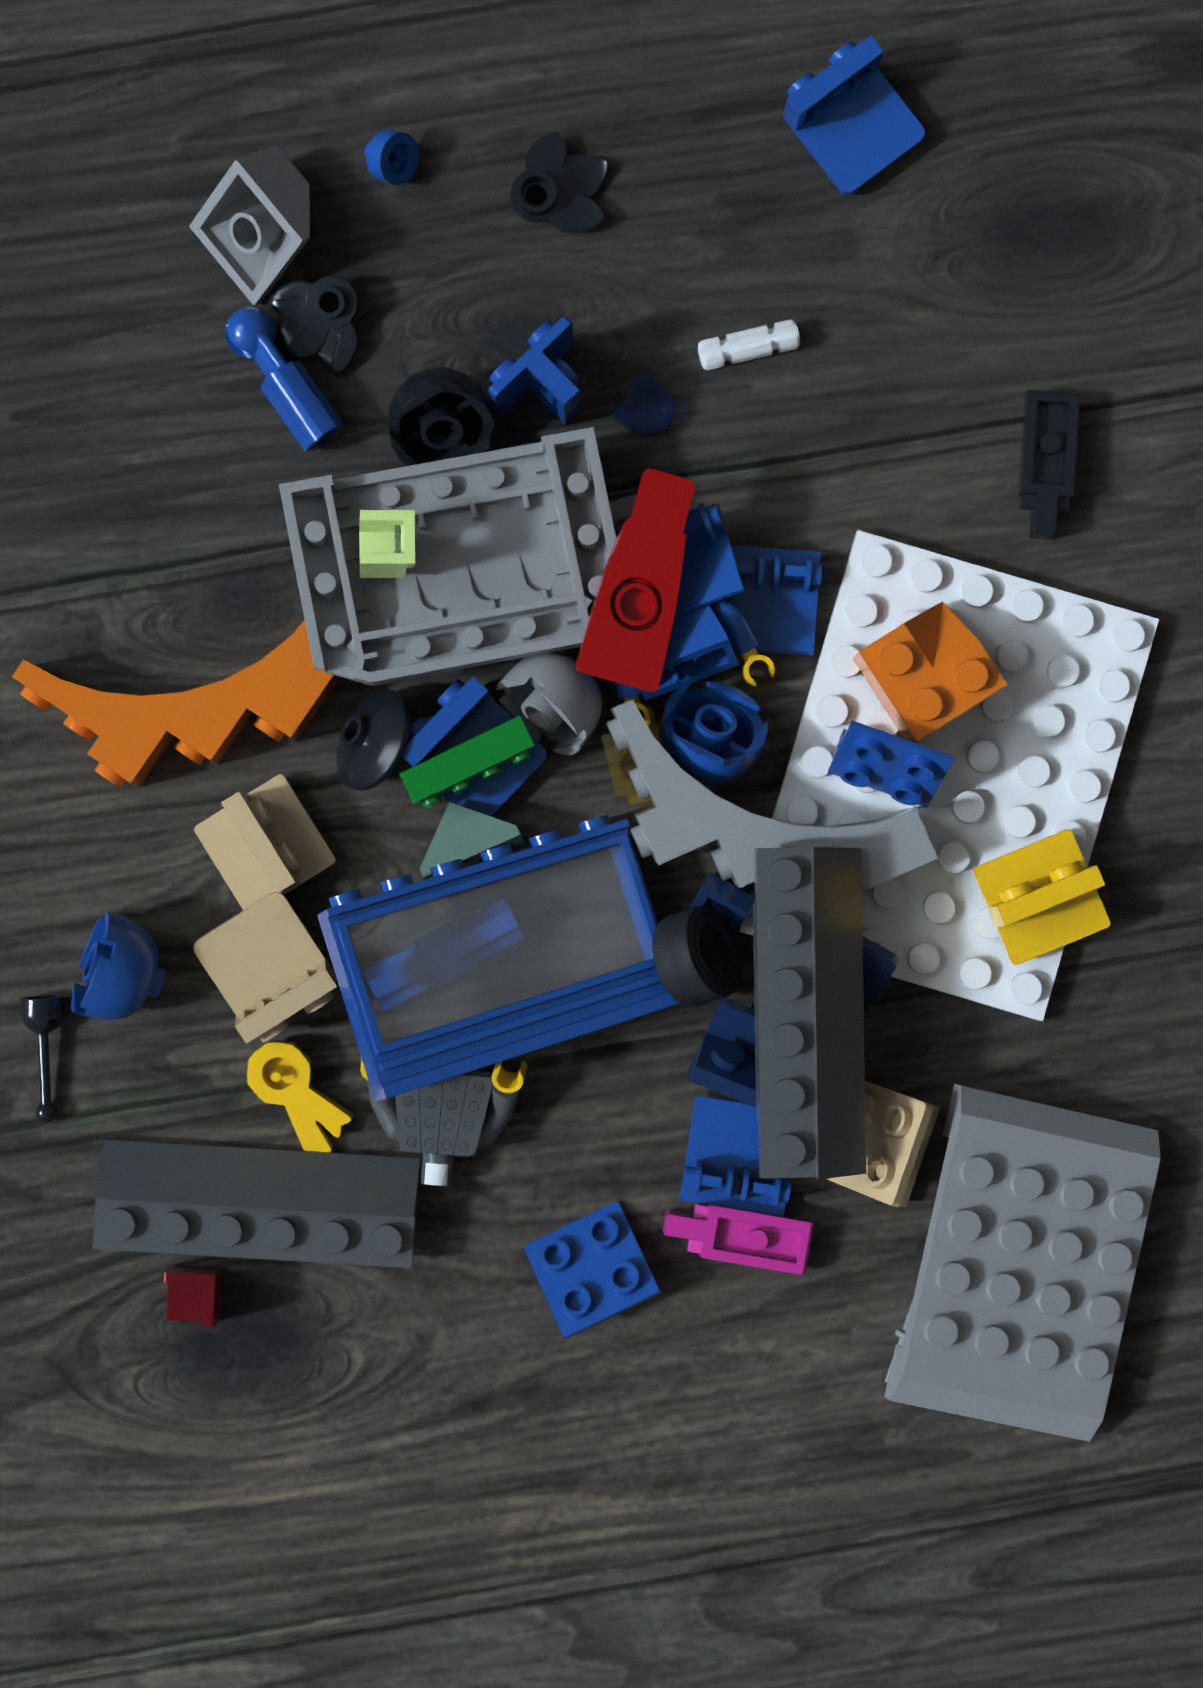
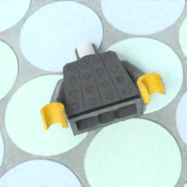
M362 1057L360 1071L367 1080L371 1106L387 1137L399 1142L400 1151L423 1153L420 1183L451 1186L454 1155L475 1157L478 1148L491 1146L513 1118L519 1089L523 1085L527 1071L526 1061H522L520 1070L516 1073L504 1070L502 1067L503 1061L495 1063L493 1070L476 1069L378 1101L374 1099Z

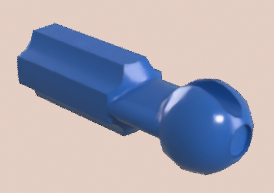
M251 306L235 311L229 317L225 329V338L229 348L238 356L255 361L265 376L261 390L305 453L309 451L314 452L328 444L335 436L342 432L345 425L301 362H287L274 344L276 327L272 317L264 310Z

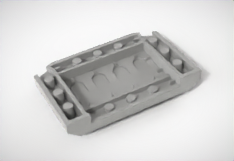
M594 427L541 436V442L334 480H332V475L279 484L315 670L375 686L581 647L602 573L616 541ZM360 510H415L414 568L406 569L405 578H360Z

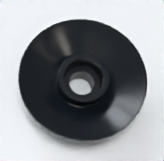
M389 689L372 692L355 707L345 722L337 748V769L341 780L348 787L358 791L372 789L382 783L398 764L407 744L410 731L409 707L399 693Z

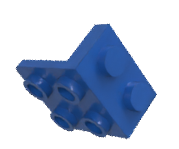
M872 35L858 45L853 40L844 44L830 57L829 63L831 65L816 77L812 72H809L792 84L787 91L789 97L786 100L783 113L785 122L839 192L844 195L855 193L920 144L925 135L924 127L878 69L884 51Z
M474 676L466 684L458 679L438 699L437 702L442 706V709L429 722L421 717L410 727L402 757L414 767L513 719V717L490 696L489 691ZM529 733L536 748L535 751L531 752L532 759L518 766H515L513 762L501 767L503 773L487 781L482 776L471 781L473 785L471 789L458 795L451 791L443 796L451 803L492 816L545 762L547 758L546 750Z

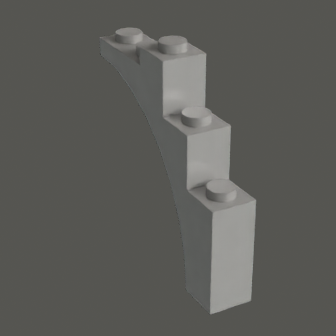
M633 699L611 708L615 719L606 723L618 751L620 752L628 748L637 768L628 771L634 788L641 801L650 797L654 805L634 814L639 825L630 829L642 858L652 855L655 862L661 865L712 841H716L718 849L710 853L722 880L725 881L732 878L734 884L741 888L755 882V848H861L862 892L938 859L917 809L906 808L870 821L831 826L786 823L750 813L713 794L681 769L653 736Z

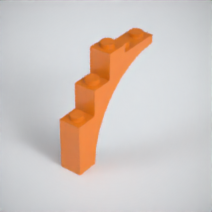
M305 620L288 639L259 662L222 681L184 692L139 696L97 691L62 680L23 659L12 675L14 679L25 685L20 692V695L44 711H47L51 704L68 715L63 724L86 740L90 741L94 734L99 736L87 754L100 762L94 771L120 788L125 781L140 787L174 736L179 739L174 748L198 765H201L205 757L219 764L253 713L259 716L253 725L277 742H280L284 735L297 742L341 678L314 669Z

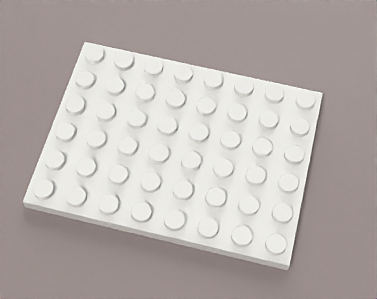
M857 530L772 819L786 823L831 826L870 821L906 808L917 809L938 859L862 892V935L898 956L899 962L891 975L893 978L1034 1020L1043 1021L1064 946L1019 965L1011 964L977 884L973 869L980 864L1066 829H1070L1073 832L1088 867L1159 619ZM943 601L979 639L1008 685L917 742V744L955 757L926 808L920 805L899 803L891 795L870 787L849 785L839 776L828 773V768L838 750L836 748L843 729H848L852 720L903 738L853 658L868 645ZM754 882V883H753V886H752V887H754V888H753L752 893L750 894V895L753 896V897H755V882ZM753 905L738 932L752 936Z

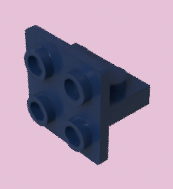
M722 998L688 1069L689 1081L756 1108L755 1009L731 999Z

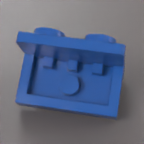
M563 316L556 324L551 320L543 323L528 340L531 348L517 361L513 357L506 359L490 376L489 380L493 383L488 389L491 407L499 417L528 390L565 426L580 412V390L576 386L580 380L575 372L561 359L574 346L573 323L566 316Z

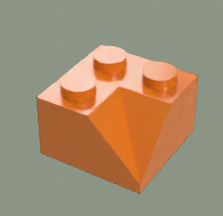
M943 601L898 626L859 651L853 658L902 737L915 743L1008 685L979 639Z

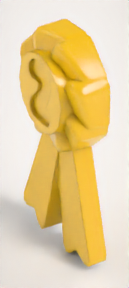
M268 1041L256 1050L248 1060L247 1083L263 1102L285 1106L304 1151L330 1153L333 1150V1145L319 1123L334 1137L339 1138L343 1131V1125L352 1120L353 1113L310 1086L311 1060L295 1042Z

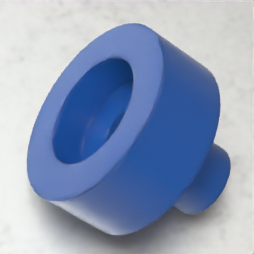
M383 129L372 138L364 150L368 170L378 181L392 185H402L411 179L418 166L419 148L417 142L410 134Z

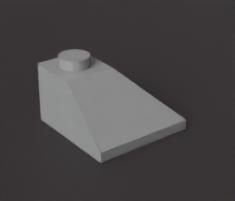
M277 144L237 158L189 225L190 229L253 306L263 301L310 238L309 183Z

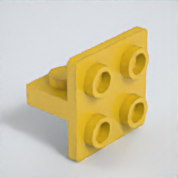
M1070 829L1060 831L980 864L973 869L977 884L1008 958L1013 965L1024 963L1110 926V920L1097 891V888L1105 885L1097 865L1087 867L1074 834Z

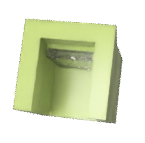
M360 510V578H405L406 569L414 568L415 510Z

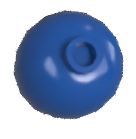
M707 681L705 688H694L689 690L691 683L679 687L669 696L660 722L658 736L662 747L681 769L703 786L720 787L742 778L758 760L768 732L767 722L763 725L762 720L758 716L760 709L758 704L738 688L721 682Z
M109 911L105 912V918L100 917L80 960L79 967L84 968L82 981L85 982V985L74 983L71 998L72 1012L107 1021L123 1019L139 1011L147 997L156 999L159 996L164 984L166 969L158 967L159 949L153 935L143 925Z

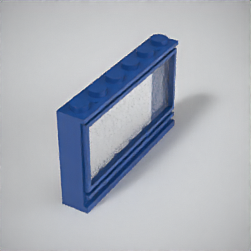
M608 815L600 816L579 823L580 833L562 838L559 829L529 838L532 848L513 853L511 844H507L480 853L482 863L464 868L461 859H457L430 868L433 877L413 883L411 874H407L380 883L382 893L363 898L360 889L329 898L331 908L324 910L317 916L375 1101L394 1097L679 1004L664 987L654 963L652 941L658 922L627 828L629 827L628 819L610 824Z

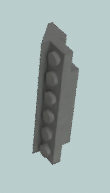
M755 848L753 942L756 1120L758 1121L759 1177L817 1178L820 1180L866 1174L861 848Z
M105 1139L92 1198H95L92 1249L412 1268L414 1263L416 1214L419 1202L421 1157Z

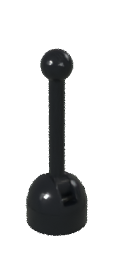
M36 995L20 998V1013L23 1024L29 1030L38 1034L41 1104L36 1108V1117L43 1123H50L57 1116V1109L51 1103L48 1033L55 1030L62 1021L64 1011L63 996Z

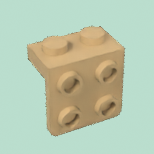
M276 891L268 894L197 939L194 944L195 955L235 1013V1028L246 1044L257 1037L260 1038L261 1042L270 1040L288 1027L287 1018L303 1008L307 1014L312 1013L327 1004L334 997L331 990L337 987L335 971L284 894H277Z

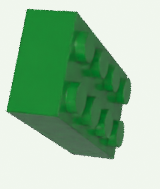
M517 716L399 775L413 804L417 807L423 806L427 810L442 803L443 799L441 796L453 791L455 795L471 789L473 787L471 781L483 776L485 781L498 776L503 773L501 767L513 762L515 766L527 762L533 758L531 752L535 751L536 748L521 716Z

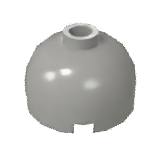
M550 652L525 657L513 666L498 682L496 690L503 689L505 692L499 699L500 705L513 718L521 716L528 732L537 741L541 738L542 733L548 739L556 742L551 749L552 751L564 755L577 753L591 738L600 722L603 699L597 681L594 679V676L583 674L576 670L575 664L578 657L576 655L567 656L560 652Z

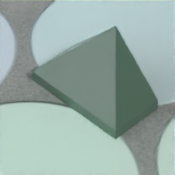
M449 802L420 866V871L425 880L433 877L430 868L446 862L461 859L465 868L482 863L480 853L496 847L511 844L513 853L528 849L529 847L517 825Z

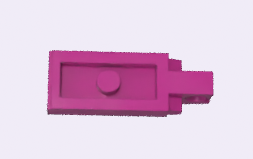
M695 1203L693 1215L666 1210L662 1232L667 1236L689 1239L687 1251L698 1253L701 1258L805 1275L814 1222L708 1203V1205Z

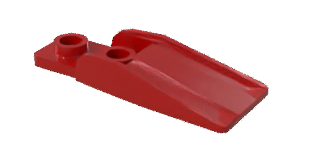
M646 469L643 472L631 518H627L624 522L602 573L575 664L578 672L648 692L658 690L676 611L686 534H683L695 490L693 481L654 469Z

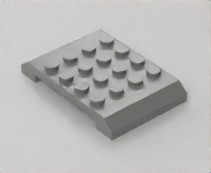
M954 1084L943 1136L948 1137L949 1140L903 1346L897 1344L895 1346L884 1397L893 1402L1090 1442L1104 1419L1160 1164L1158 1130Z

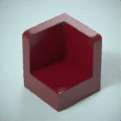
M171 1265L163 1271L162 1283H168L166 1321L202 1322V1328H214L222 1320L224 1267Z

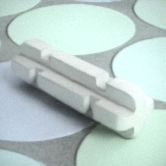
M789 319L774 323L771 329L764 325L726 334L724 340H719V337L701 340L698 343V355L703 369L711 370L723 367L725 361L729 360L731 364L770 356L773 350L778 349L779 353L795 350L800 344V334L796 322Z

